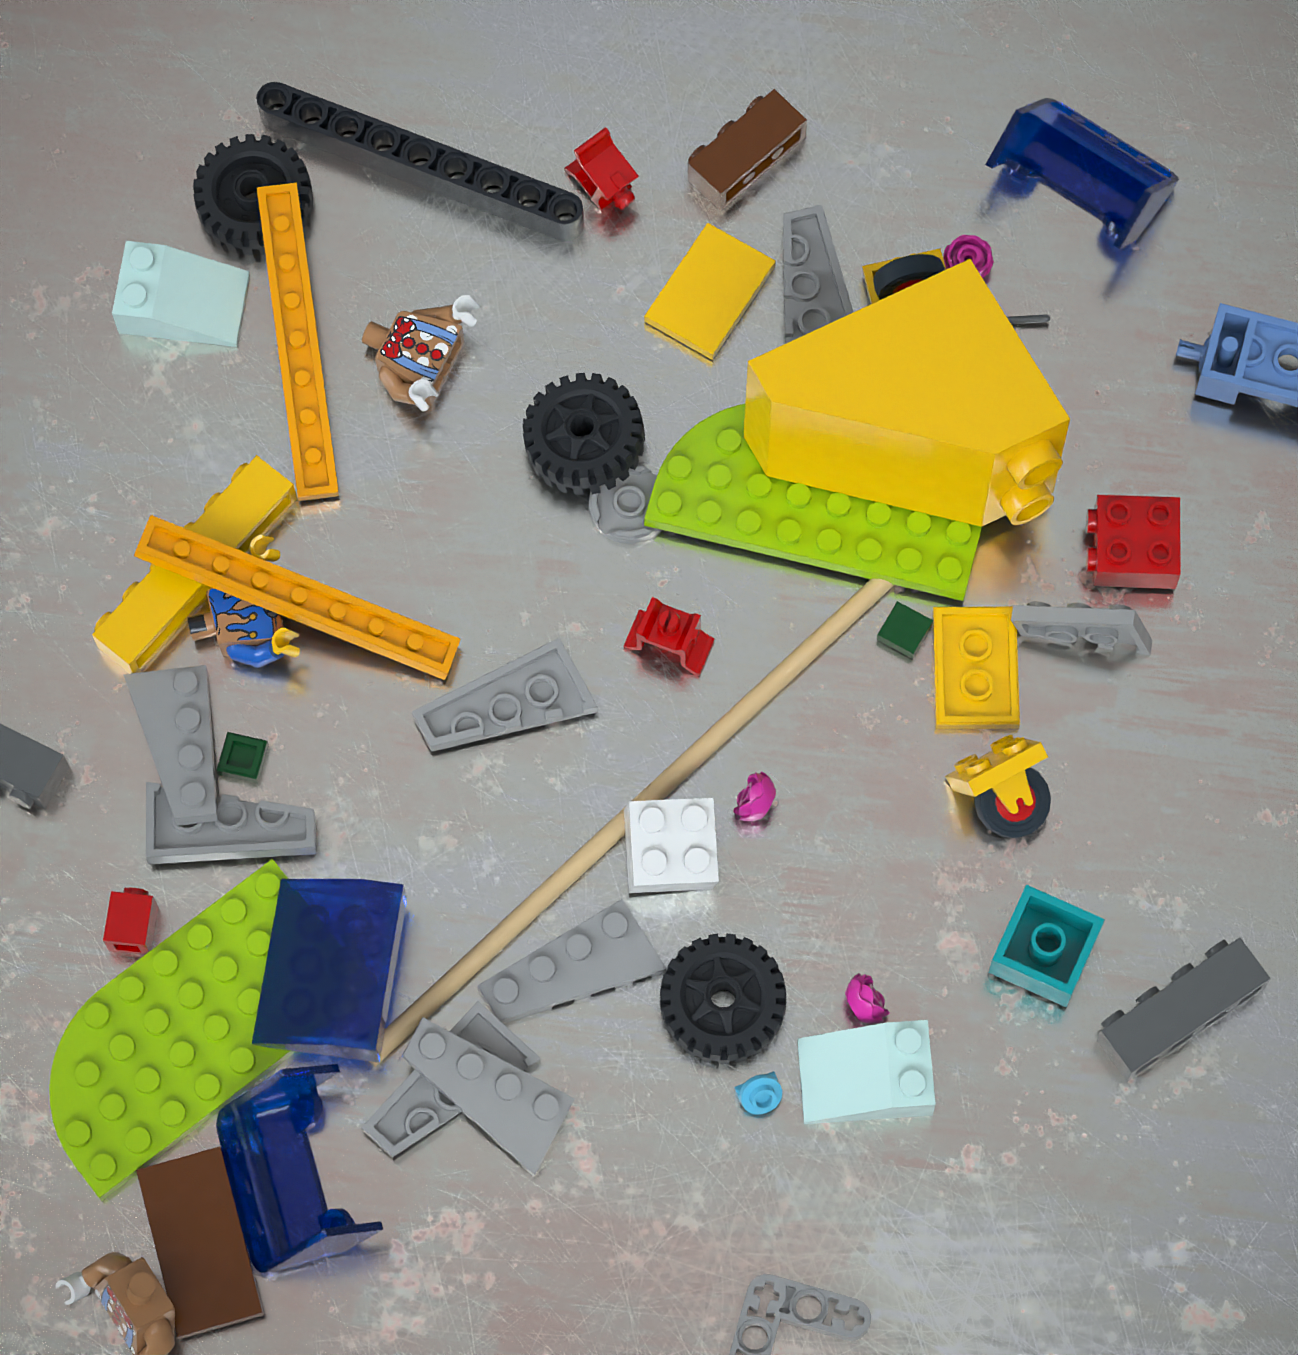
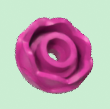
M975 235L959 236L950 245L946 246L943 254L946 269L964 262L966 258H970L982 278L988 275L994 263L992 250L988 242Z
M762 771L760 774L755 772V774L749 775L747 787L737 795L738 807H735L733 812L740 816L739 820L751 822L761 820L773 803L776 788L771 778Z
M860 973L852 977L847 985L845 995L856 1017L861 1022L868 1024L883 1022V1018L889 1015L890 1012L884 1008L885 999L883 995L873 987L872 977L866 974L861 975Z

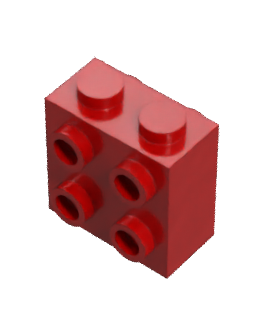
M1097 495L1094 509H1087L1086 533H1093V547H1087L1086 572H1093V586L1176 589L1181 575L1180 497Z

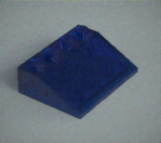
M281 879L252 1045L380 1063L407 903L404 884L367 879Z

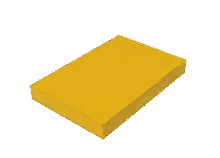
M707 223L645 314L644 322L713 360L775 268L776 261Z
M1013 606L933 607L936 729H1019L1017 629L1011 622Z

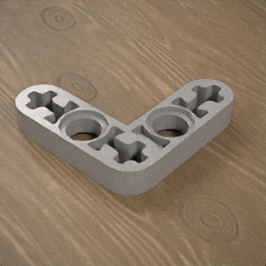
M763 1274L753 1279L747 1289L729 1355H736L737 1352H740L742 1355H771L780 1322L842 1340L855 1341L861 1339L867 1333L871 1324V1314L865 1303L858 1299L779 1276ZM765 1284L772 1285L773 1294L779 1296L778 1301L770 1300L766 1311V1317H775L773 1323L762 1317L747 1316L748 1310H752L756 1314L758 1313L760 1297L754 1295L755 1290H763ZM804 1296L817 1298L822 1307L820 1314L811 1320L802 1318L796 1310V1304L800 1298ZM828 1301L837 1303L834 1308L835 1313L847 1315L850 1308L857 1310V1318L864 1321L863 1325H855L853 1331H848L844 1329L845 1321L832 1317L831 1326L822 1324L828 1314ZM753 1325L763 1328L768 1336L766 1344L757 1350L746 1347L742 1340L744 1330Z

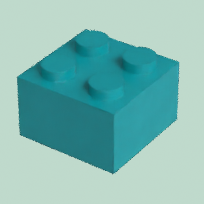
M1026 884L993 956L988 973L1067 1007L1105 919Z

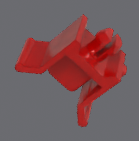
M605 127L574 150L577 159L567 165L564 170L578 181L600 211L612 202H615L614 205L618 209L623 210L635 201V196L630 190L632 188L630 183L637 179L639 175L615 146L609 130Z
M652 597L646 611L638 610L623 647L628 650H642L645 642L681 655V666L692 674L700 676L715 638L701 630V615L686 613L665 605L657 598Z

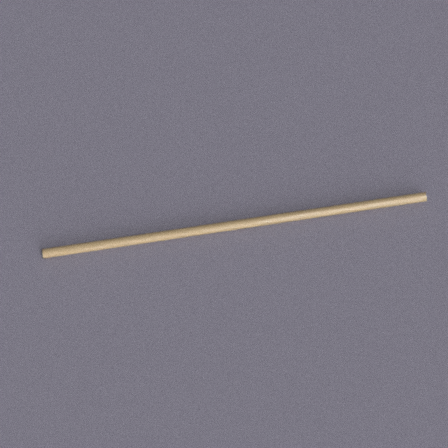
M870 579L632 801L665 799L894 585L886 580ZM625 807L361 1051L374 1067L416 1030L422 1017L428 1019L625 836Z

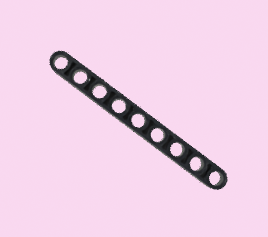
M269 82L263 85L257 93L256 99L261 122L273 132L561 241H572L583 232V204L580 198L572 192L280 82ZM279 103L284 105L277 110L268 109L273 104ZM310 117L320 118L319 121L312 124L304 122ZM350 130L356 132L351 137L340 136V134L345 131ZM383 144L392 146L386 151L376 150L378 146ZM417 158L428 159V162L422 165L412 163ZM457 171L465 174L457 179L448 177L449 174ZM492 185L501 187L499 191L493 193L484 190ZM526 199L538 201L537 204L529 207L521 204ZM562 213L574 215L570 220H560L557 218Z

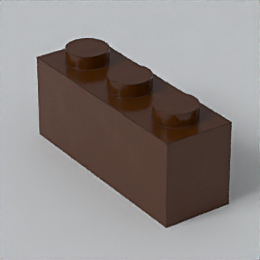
M775 89L765 97H756L748 105L743 116L737 121L730 120L719 130L717 138L709 145H701L693 151L688 159V181L721 211L806 138L807 119Z

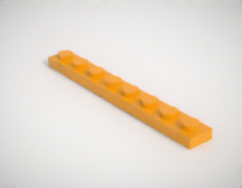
M297 183L257 187L298 501L339 496Z
M153 515L149 517L134 557L443 680L448 675L461 640L458 637Z

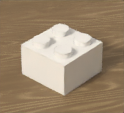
M713 798L628 802L624 809L629 893L710 890L717 885L719 877Z

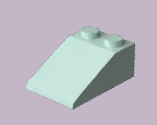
M126 241L112 310V316L118 333L237 347L250 272L167 245Z
M928 1020L880 1023L797 1039L804 1124L933 1116L936 1102Z

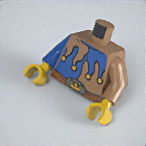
M265 535L256 536L250 544V551L247 552L269 562H275L280 558L279 550L269 549L266 551L268 544L273 542L274 537ZM210 588L207 591L211 612L187 617L193 641L217 636L222 655L229 656L237 662L260 668L282 658L284 654L290 657H297L300 653V648L289 645L293 638L299 637V633L284 628L280 614L214 588Z

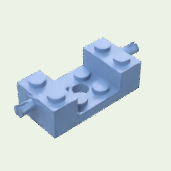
M1220 303L1211 334L1204 342V346L1180 339L1176 356L1199 361L1200 376L1195 395L1235 404L1238 392L1298 407V369L1288 371L1283 369L1278 363V358L1283 355H1292L1298 360V323Z

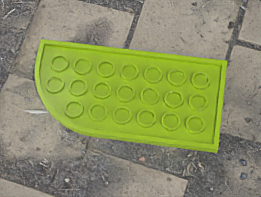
M745 404L719 411L696 424L673 446L659 469L644 518V526L863 578L882 579L893 585L964 601L982 529L981 526L766 476L744 438Z
M273 859L98 990L77 1011L61 1037L50 1075L49 1095L52 1120L64 1151L101 1201L136 1176V1170L149 1166L376 991L372 982Z

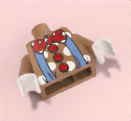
M463 295L453 305L418 309L412 312L400 311L390 329L373 321L369 322L364 331L362 343L378 350L375 361L377 371L379 372V379L394 401L417 405L421 411H426L429 406H432L465 343L463 327L459 324L464 322L467 326L472 327L477 322V319L470 312L474 309H480L481 305L472 297Z
M111 1252L84 1268L82 1273H73L56 1283V1289L67 1285L71 1291V1298L64 1302L66 1305L86 1297L90 1293L91 1287L94 1288L96 1295L133 1355H167L174 1347L175 1308L143 1257L132 1262L129 1257L122 1253Z

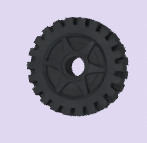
M245 134V141L240 142L238 136L229 139L230 146L228 147L223 143L215 146V155L208 152L204 157V166L199 164L196 171L197 179H194L193 196L200 222L206 233L210 237L213 236L217 244L221 247L226 244L228 250L235 253L241 248L244 255H253L254 249H259L262 255L265 254L258 197L246 198L245 195L251 191H257V187L297 183L304 230L307 225L306 217L310 218L312 212L313 192L306 165L302 158L299 159L297 152L292 147L287 149L285 142L279 139L273 143L271 137L267 135H262L260 140H256L254 134Z
M576 373V381L570 382L568 375L560 377V386L556 387L553 382H550L545 386V395L538 392L533 397L534 405H528L526 410L527 419L523 418V439L530 463L533 465L536 474L540 478L543 476L546 484L551 487L557 484L561 492L568 493L569 489L573 488L575 495H584L585 488H590L593 495L601 493L600 486L604 484L610 490L616 487V478L624 481L629 477V468L636 469L639 464L638 456H642L644 452V423L637 401L634 396H630L629 390L624 385L618 387L616 380L608 377L603 382L601 374L592 373L591 380H587L585 373ZM582 431H591V433L587 436H576L578 433Z
M717 933L709 935L704 940L701 937L693 940L689 947L684 946L678 951L676 958H672L667 966L666 973L663 975L660 989V1008L668 1033L672 1035L674 1042L679 1047L682 1046L686 1053L693 1057L695 1055L699 1056L702 1061L708 1063L719 1061V1064H729V1061L734 1060L738 1063L745 1061L750 1055L755 1056L759 1054L763 1047L768 1046L773 1041L782 1025L786 1010L785 981L777 962L773 957H769L767 950L761 945L757 947L753 944V940L746 937L743 940L738 939L736 934L726 933V937H719ZM724 990L730 992L734 996L735 1001L730 1006L719 1007L712 1002L711 997L716 992Z

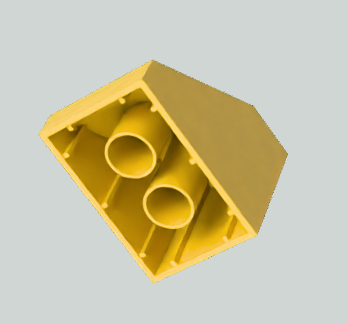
M971 259L748 361L744 438L766 476L981 527L1005 515L1012 525L1024 524L1040 516L1054 502L1052 493L1058 470L1063 464L1061 457L1070 418Z

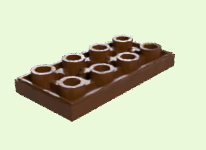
M215 1147L136 1170L166 1293L175 1308V1330L177 1337L183 1339L263 1316L264 1312L221 1147Z

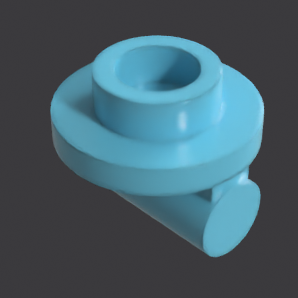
M774 1071L768 1074L756 1075L745 1083L734 1087L739 1102L751 1114L760 1115L772 1111L777 1107L782 1098V1087Z

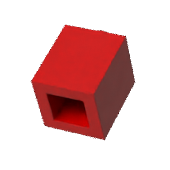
M133 887L124 888L123 892L111 891L103 942L109 951L145 955L152 950L159 907L154 897L150 896L148 891Z

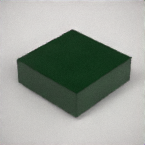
M897 601L878 632L877 640L913 659L931 629L933 620Z
M227 732L216 769L217 774L258 784L269 747L268 741Z

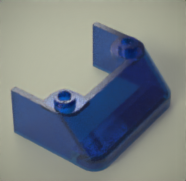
M1043 98L1016 109L985 164L991 169L1005 164L1007 165L1005 170L1020 180H1026L1027 177L1037 178L1040 176L1104 216L1102 223L1107 227L1105 233L1116 240L1113 245L1118 249L1138 239L1179 180L1178 176L1170 169L1072 108L1052 98Z
M338 1064L281 1069L225 1105L218 1113L216 1122L217 1134L250 1260L254 1268L261 1273L280 1271L345 1252L384 1230L381 1221L355 1224L353 1218L345 1209H327L307 1131L318 1123L323 1111V1104L318 1094L317 1086L340 1072Z

